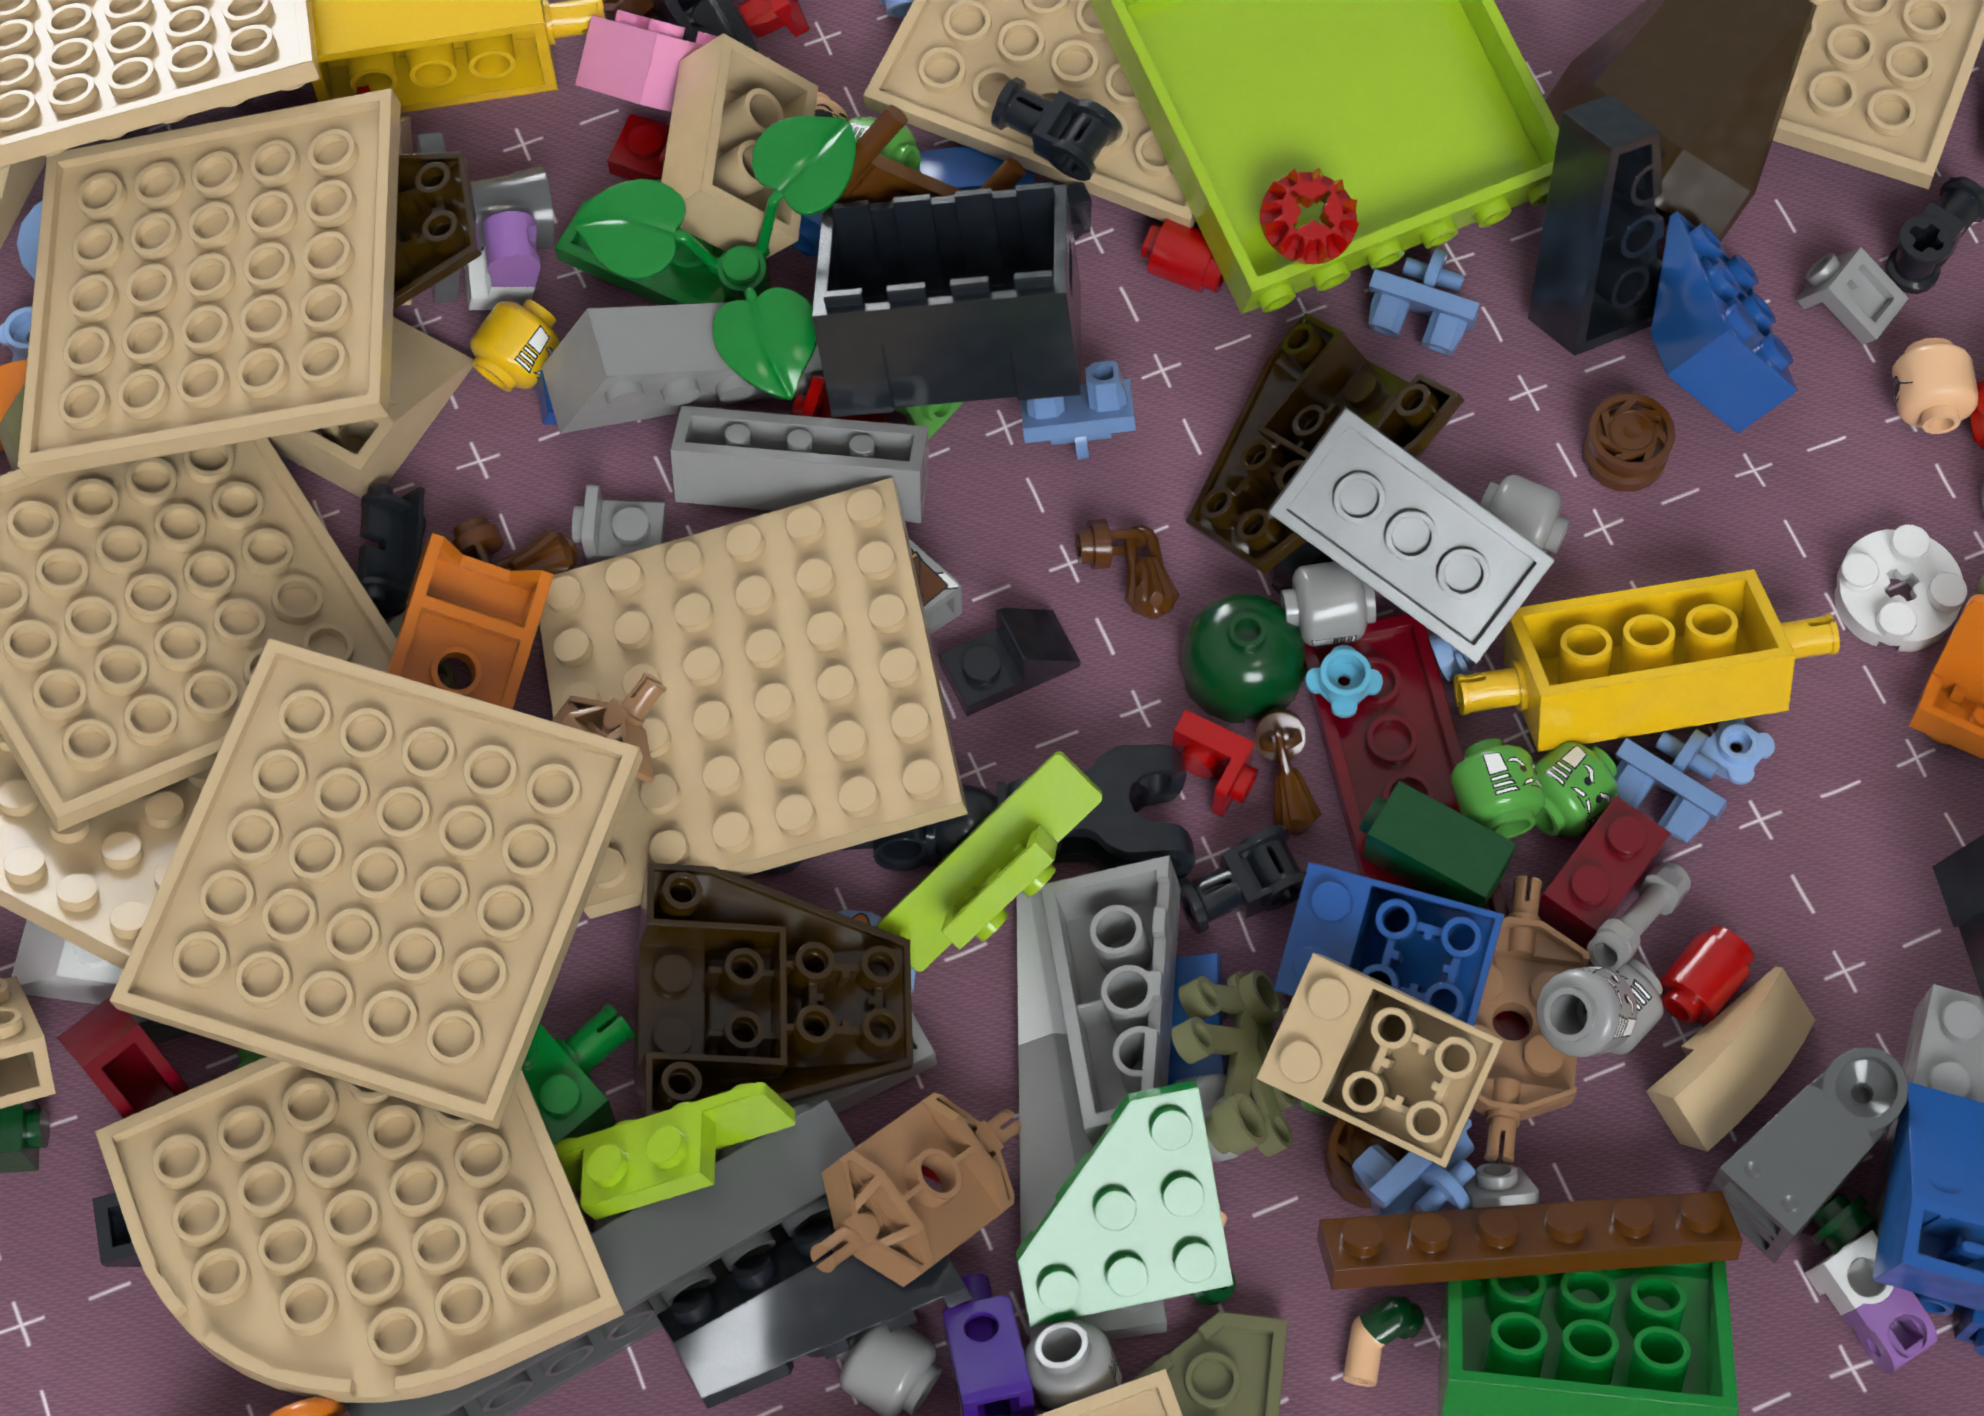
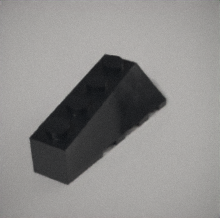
M1612 95L1562 111L1528 319L1574 356L1651 327L1662 268V261L1657 258V240L1664 237V218L1657 214L1655 210V199L1663 193L1660 130Z
M831 1217L828 1220H817L803 1226L795 1233L792 1240L767 1254H755L742 1260L735 1266L731 1274L708 1287L694 1288L681 1294L674 1300L670 1308L656 1316L690 1382L706 1408L709 1409L790 1375L794 1368V1359L808 1355L809 1357L816 1358L825 1356L827 1360L850 1350V1340L854 1334L886 1322L890 1333L917 1322L914 1309L944 1298L948 1308L972 1299L970 1293L948 1255L904 1287L860 1261L854 1255H851L837 1265L833 1271L829 1273L822 1272L816 1266L834 1252L830 1250L813 1262L810 1251L815 1244L822 1242L836 1231Z

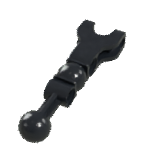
M1162 744L1121 745L1105 752L1090 769L1083 772L1103 792L1102 801L1058 842L1055 859L1052 863L1087 862L1103 871L1170 855L1177 879L1183 876L1186 877L1196 861L1195 848L1188 831L1178 824L1147 821L1137 814L1144 807L1173 801L1181 793L1187 777L1186 763L1182 754L1175 747ZM1028 778L1017 779L1008 784H1005V781L996 782L997 796L983 786L962 784L968 814L840 850L873 848L875 862L881 867L892 871L914 870L924 865L936 867L935 852L945 858ZM804 860L755 874L768 876L792 872Z

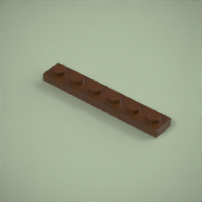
M1722 1191L1320 1219L1317 1241L1331 1290L1738 1260L1743 1242Z

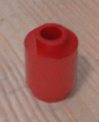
M1166 219L1162 226L1152 224L1143 243L1140 255L1141 258L1149 260L1147 273L1198 293H1202L1204 289L1218 293L1225 280L1200 228L1196 226L1189 228L1169 219Z
M1712 926L1707 933H1698L1659 980L1663 988L1662 994L1664 996L1662 997V1003L1665 1009L1676 1019L1686 1024H1693L1695 1021L1708 1024L1711 1020H1714L1750 976L1748 966L1754 960L1751 948L1734 932L1721 926Z

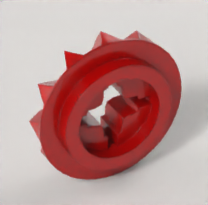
M1294 168L1287 176L1278 181H1273L1266 192L1260 207L1261 228L1269 244L1287 259L1302 264L1325 263L1337 258L1351 244L1359 226L1356 213L1357 199H1351L1346 192L1343 179L1334 181L1324 176L1320 168L1312 172H1298ZM1322 201L1324 205L1319 219L1323 225L1312 220L1307 225L1303 224L1296 230L1295 226L1301 213V208L1297 204L1300 203L1302 206L1309 208L1314 203L1318 204Z

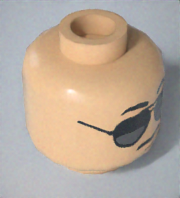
M1927 338L1914 342L1907 347L1904 354L1892 366V381L1899 417L1911 426L1923 428L1925 432L1930 434L1947 433L1956 429L1960 422L1969 417L1978 406V390L1972 358L1965 349L1953 345L1947 339Z

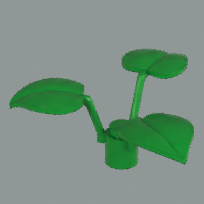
M794 116L772 124L761 134L753 149V172L757 181L762 186L774 191L767 200L758 243L755 247L736 245L726 250L720 258L714 257L690 233L679 229L686 215V205L682 196L662 182L647 179L619 183L595 196L576 218L575 230L604 268L619 277L629 280H646L661 274L669 268L675 259L677 251L676 241L686 245L707 265L711 273L718 274L724 295L729 301L716 312L712 326L713 340L720 357L732 371L753 387L775 397L791 400L796 394L801 377L817 345L812 318L813 307L806 298L793 290L781 287L771 288V280L765 259L770 254L769 243L778 205L783 198L787 205L797 214L813 216L833 206L842 196L850 182L856 161L857 148L853 128L843 118Z

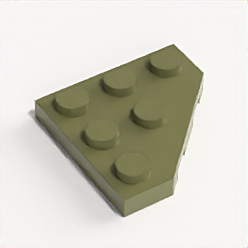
M1219 1311L1201 1325L1198 1331L1168 1355L1164 1354L1131 1381L1166 1369L1183 1416H1279L1288 1320Z

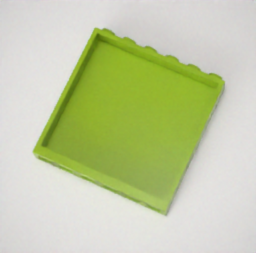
M1090 0L1094 12L1241 314L1261 307L1264 313L1275 311L1293 301L1296 297L1295 293L1313 286H1316L1318 291L1331 289L1347 280L1351 275V271L1363 266L1370 265L1372 270L1384 268L1399 260L1405 254L1404 250L1423 243L1426 249H1431L1448 242L1458 234V229L1477 222L1480 228L1488 227L1506 218L1512 212L1511 208L1529 201L1533 207L1547 203L1559 127L1494 0ZM1294 168L1298 172H1312L1320 168L1324 176L1334 181L1343 179L1346 192L1351 199H1357L1356 213L1359 226L1349 247L1331 261L1321 264H1302L1287 259L1269 244L1262 231L1260 207L1266 192L1273 181H1278L1287 176ZM1322 201L1318 204L1314 203L1309 208L1302 206L1300 203L1297 204L1301 208V213L1295 226L1296 230L1303 224L1307 225L1312 220L1323 225L1319 219L1323 211L1324 203Z

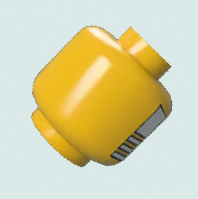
M527 299L522 306L510 301L499 302L470 340V348L476 357L471 363L472 366L485 379L506 392L510 393L514 387L531 389L539 380L541 367L561 343L557 334L552 329L557 322L555 317L540 304L530 299Z

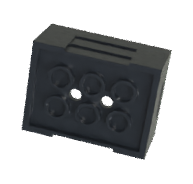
M1053 182L1016 185V189L992 191V188L955 191L954 195L930 197V194L894 197L893 201L869 203V200L835 203L831 208L822 212L812 318L832 418L894 412V408L1011 397H1018V401L1081 395V284L1067 184L1053 185Z

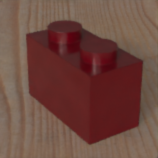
M1615 796L1543 893L1539 901L1538 911L1541 921L1587 951L1588 943L1606 920L1614 918L1655 862L1671 833Z
M111 996L57 1037L122 1119L190 1090L132 1016L114 1007L109 1001Z

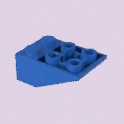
M1676 211L1669 219L1651 337L1666 375L1739 434L1798 391L1788 369V366L1794 361L1785 344L1773 334L1770 326L1776 323V318L1767 303L1754 290V286L1759 283V279L1751 265L1740 254H1736L1732 258L1727 255L1720 240L1707 225L1702 223L1695 227L1682 214Z
M1309 862L1273 991L1293 998L1312 954H1321L1475 1026L1505 915Z
M1907 1081V1100L1898 1115L1872 1281L1984 1312V1103Z

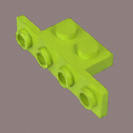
M1055 752L882 917L876 927L910 940L911 967L918 972L925 970L952 943L961 950L974 936L981 942L985 941L1008 918L1009 913L1004 908L1018 894L1023 892L1028 898L1033 896L1054 875L1056 868L1051 863L1055 859L1058 842L1102 801L1103 792L1063 752Z
M744 1083L735 1086L731 1091L695 1102H682L673 1106L672 1109L637 1120L620 1121L611 1128L578 1138L562 1139L554 1147L573 1192L581 1191L580 1209L594 1220H598L715 1185V1153L717 1149L793 1127L795 1125L796 1111L766 1083Z

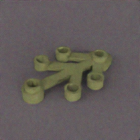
M1255 970L1251 973L1239 971L1229 976L1227 985L1214 984L1205 976H1200L1179 988L1181 1005L1190 1018L1172 1029V1040L1181 1058L1185 1062L1193 1064L1211 1054L1230 1055L1223 1101L1215 1104L1212 1108V1114L1205 1118L1207 1136L1214 1148L1222 1154L1232 1152L1235 1155H1240L1258 1147L1265 1156L1271 1157L1293 1145V1135L1290 1126L1281 1112L1295 1106L1298 1103V1098L1256 1079L1263 1065L1262 1062H1264L1274 1040L1271 1031L1273 1021L1280 1018L1283 1014L1280 995L1278 992L1273 991L1274 983L1261 970ZM1221 1011L1228 1013L1234 1022V1027L1206 1024L1203 1020ZM1250 1091H1252L1256 1104L1250 1098Z

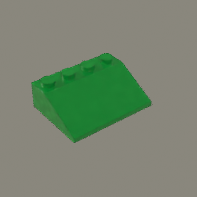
M1726 1261L1443 1282L1438 1375V1416L1738 1415L1739 1406Z

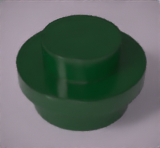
M1841 1193L1813 1217L1812 1221L1820 1230L1811 1240L1817 1247L1824 1243L1834 1255L1837 1254L1876 1220L1865 1208L1869 1201L1863 1195H1860L1850 1202Z

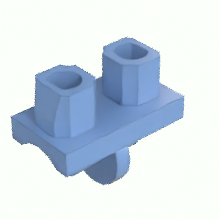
M1436 248L1429 264L1409 257L1406 259L1402 274L1422 280V284L1378 269L1374 270L1369 284L1372 302L1368 326L1371 331L1399 338L1408 311L1429 317L1430 320L1422 340V346L1431 351L1452 357L1464 338L1466 330L1474 331L1479 317L1478 309L1480 303L1437 289L1440 286L1460 293L1465 276L1444 269L1448 252Z
M1114 360L1094 362L1085 368L1087 384H1081V395L1021 400L1024 442L1051 441V445L1075 443L1077 460L1090 459L1088 441L1111 439L1112 433L1136 431L1131 380L1123 379L1118 363Z
M1696 729L1685 744L1664 731L1657 741L1655 748L1675 759L1672 766L1626 738L1616 753L1617 761L1620 763L1616 768L1617 774L1614 776L1618 786V797L1638 810L1654 784L1673 795L1675 798L1658 825L1685 844H1688L1705 827L1709 819L1714 822L1718 821L1727 807L1725 805L1727 800L1685 775L1688 769H1691L1703 778L1711 781L1719 769L1720 765L1700 753L1708 735Z
M1468 1119L1446 1168L1413 1152H1409L1398 1162L1378 1144L1370 1146L1360 1155L1352 1165L1354 1180L1371 1199L1373 1216L1409 1213L1413 1208L1417 1212L1438 1211L1441 1207L1445 1210L1469 1209L1471 1201L1463 1186L1476 1175L1474 1168L1465 1160L1474 1152V1145L1466 1132L1472 1126L1471 1120Z

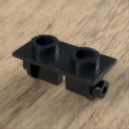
M373 484L368 487V493L361 498L360 537L379 543V548L369 544L359 548L357 578L384 619L407 607L406 601L421 557L422 537L426 529V518L423 514L425 488L418 487L400 498L393 495V488L391 486Z

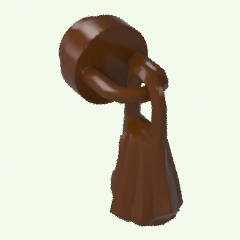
M479 516L463 521L453 530L455 539L452 544L463 555L504 569L511 567L512 571L543 570L555 575L574 569L577 563L578 549L573 539L554 530H544L522 549L493 563L489 556L498 552L504 545L503 537L497 525L490 524L487 517Z
M1105 518L1088 520L1086 526L1076 527L1075 548L1079 564H1090L1093 570L1110 568L1113 555L1126 554L1128 579L1124 600L1132 608L1133 613L1148 619H1157L1173 611L1180 594L1164 567L1159 540L1152 529L1139 525L1133 526L1130 529L1109 530V525ZM1124 539V544L1112 546L1111 540ZM1147 540L1150 556L1138 558L1137 550L1142 548Z
M1273 709L1263 714L1257 721L1254 729L1255 744L1258 751L1265 758L1274 762H1280L1281 766L1275 777L1273 824L1284 825L1287 831L1294 835H1300L1307 831L1322 815L1301 773L1290 764V760L1298 756L1304 748L1306 742L1305 727L1302 720L1294 712L1287 709Z

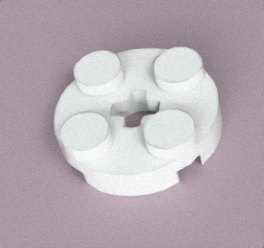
M1905 524L1896 530L1885 529L1873 532L1852 545L1836 576L1837 587L1834 591L1837 612L1844 624L1855 636L1874 646L1882 642L1889 646H1900L1897 650L1900 652H1914L1935 644L1948 633L1967 596V585L1963 580L1957 562L1941 544L1929 538L1927 532L1922 528ZM1889 579H1899L1906 582L1912 588L1910 595L1913 600L1906 601L1901 595L1889 597L1885 592L1891 583Z

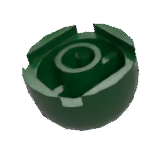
M1232 594L1210 602L1194 617L1182 642L1181 672L1185 679V688L1189 697L1207 714L1229 723H1245V718H1258L1270 710L1285 709L1296 699L1304 681L1306 670L1305 643L1301 638L1298 626L1287 622L1285 609L1279 603L1259 595Z

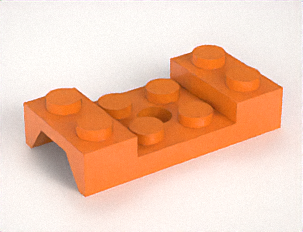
M432 533L421 553L406 601L405 614L386 673L513 710L554 574L543 570L510 571L463 555L444 536ZM448 658L463 661L471 671L472 679L470 686L461 690H454L445 686L438 676V664Z

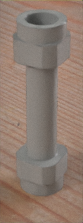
M1665 862L1654 867L1646 876L1638 891L1639 898L1621 918L1608 919L1598 929L1596 935L1587 946V951L1590 953V961L1595 967H1604L1612 972L1618 971L1631 960L1641 942V934L1659 914L1668 915L1676 909L1691 886L1689 875L1681 866Z

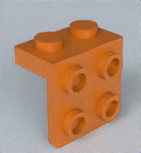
M1976 594L1968 600L1924 686L1909 727L1925 733L1929 738L1938 743L1952 745L1984 760V595Z

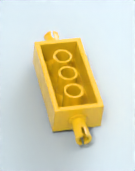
M311 0L320 79L312 81L318 102L357 95V87L369 85L371 92L392 88L401 102V113L558 90L551 45H556L555 39L587 34L592 15L605 18L603 0H570L550 4L549 0Z
M1755 569L1518 608L1505 626L1503 664L1505 668L1466 675L1456 674L1454 676L1455 700L1457 707H1459V713L1462 716L1473 712L1515 706L1518 711L1523 713L1537 752L1553 750L1568 741L1583 745L1789 711L1795 659L1837 654L1840 648L1839 630L1836 621L1833 622V615L1830 613L1823 614L1820 617L1780 623Z

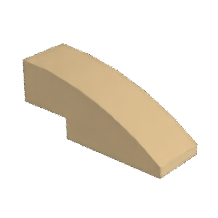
M1775 966L1717 1015L1714 1020H1711L1684 1043L1681 1049L1687 1057L1646 1091L1679 1144L1708 1152L1738 1125L1767 1094L1803 1045L1815 1022V1018L1784 969Z

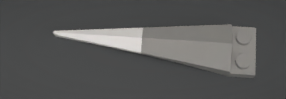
M1041 890L1029 898L1023 892L1016 896L1019 1120L1021 1123V1131L1019 1133L1021 1244L1031 1230H1036L1056 1201L1055 1195L1085 1152H1090L1093 1149L1084 1130ZM1163 1300L1070 1318L1082 1319L1095 1324L1108 1337V1340L1167 1332V1319ZM1026 1313L1030 1342L1037 1333L1055 1322L1030 1327Z

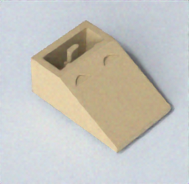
M393 317L389 417L269 437L268 439L278 454L362 498L363 495L368 493L370 485L388 484L473 367L471 363L474 359Z
M1313 953L1256 1079L1446 1168L1504 1041L1329 957Z

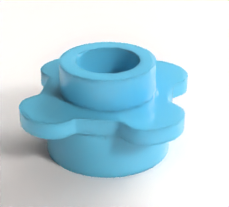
M1339 645L1333 648L1331 653L1324 658L1320 668H1311L1307 672L1305 684L1311 693L1321 694L1331 704V711L1334 715L1348 718L1356 713L1357 704L1367 695H1376L1380 692L1383 679L1379 671L1371 669L1370 663L1361 653L1351 646ZM1340 677H1347L1350 680V684L1342 686L1339 684L1338 679Z

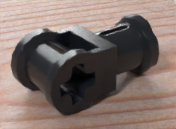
M1018 77L1010 79L997 98L991 116L992 125L1000 130L1009 127L1032 138L1034 154L1048 160L1056 169L1070 178L1079 181L1090 180L1096 169L1094 161L1107 141L1116 140L1121 132L1122 127L1119 120L1107 108L1089 99L1078 100L1060 90L1053 101L1027 89V84L1024 80Z
M1949 177L1940 188V198L1936 203L1930 201L1919 216L1912 217L1903 223L1897 236L1898 247L1890 253L1885 264V273L1903 292L1920 294L1927 292L1935 286L1941 273V267L1954 253L1959 239L1973 222H1981L1984 219V188L1967 177Z
M1274 825L1261 829L1244 839L1236 847L1221 853L1219 868L1193 880H1188L1184 876L1178 879L1181 888L1180 907L1188 923L1197 934L1207 931L1209 929V922L1239 908L1246 919L1264 910L1271 911L1285 907L1299 899L1306 871H1301L1286 844L1289 834L1284 825Z

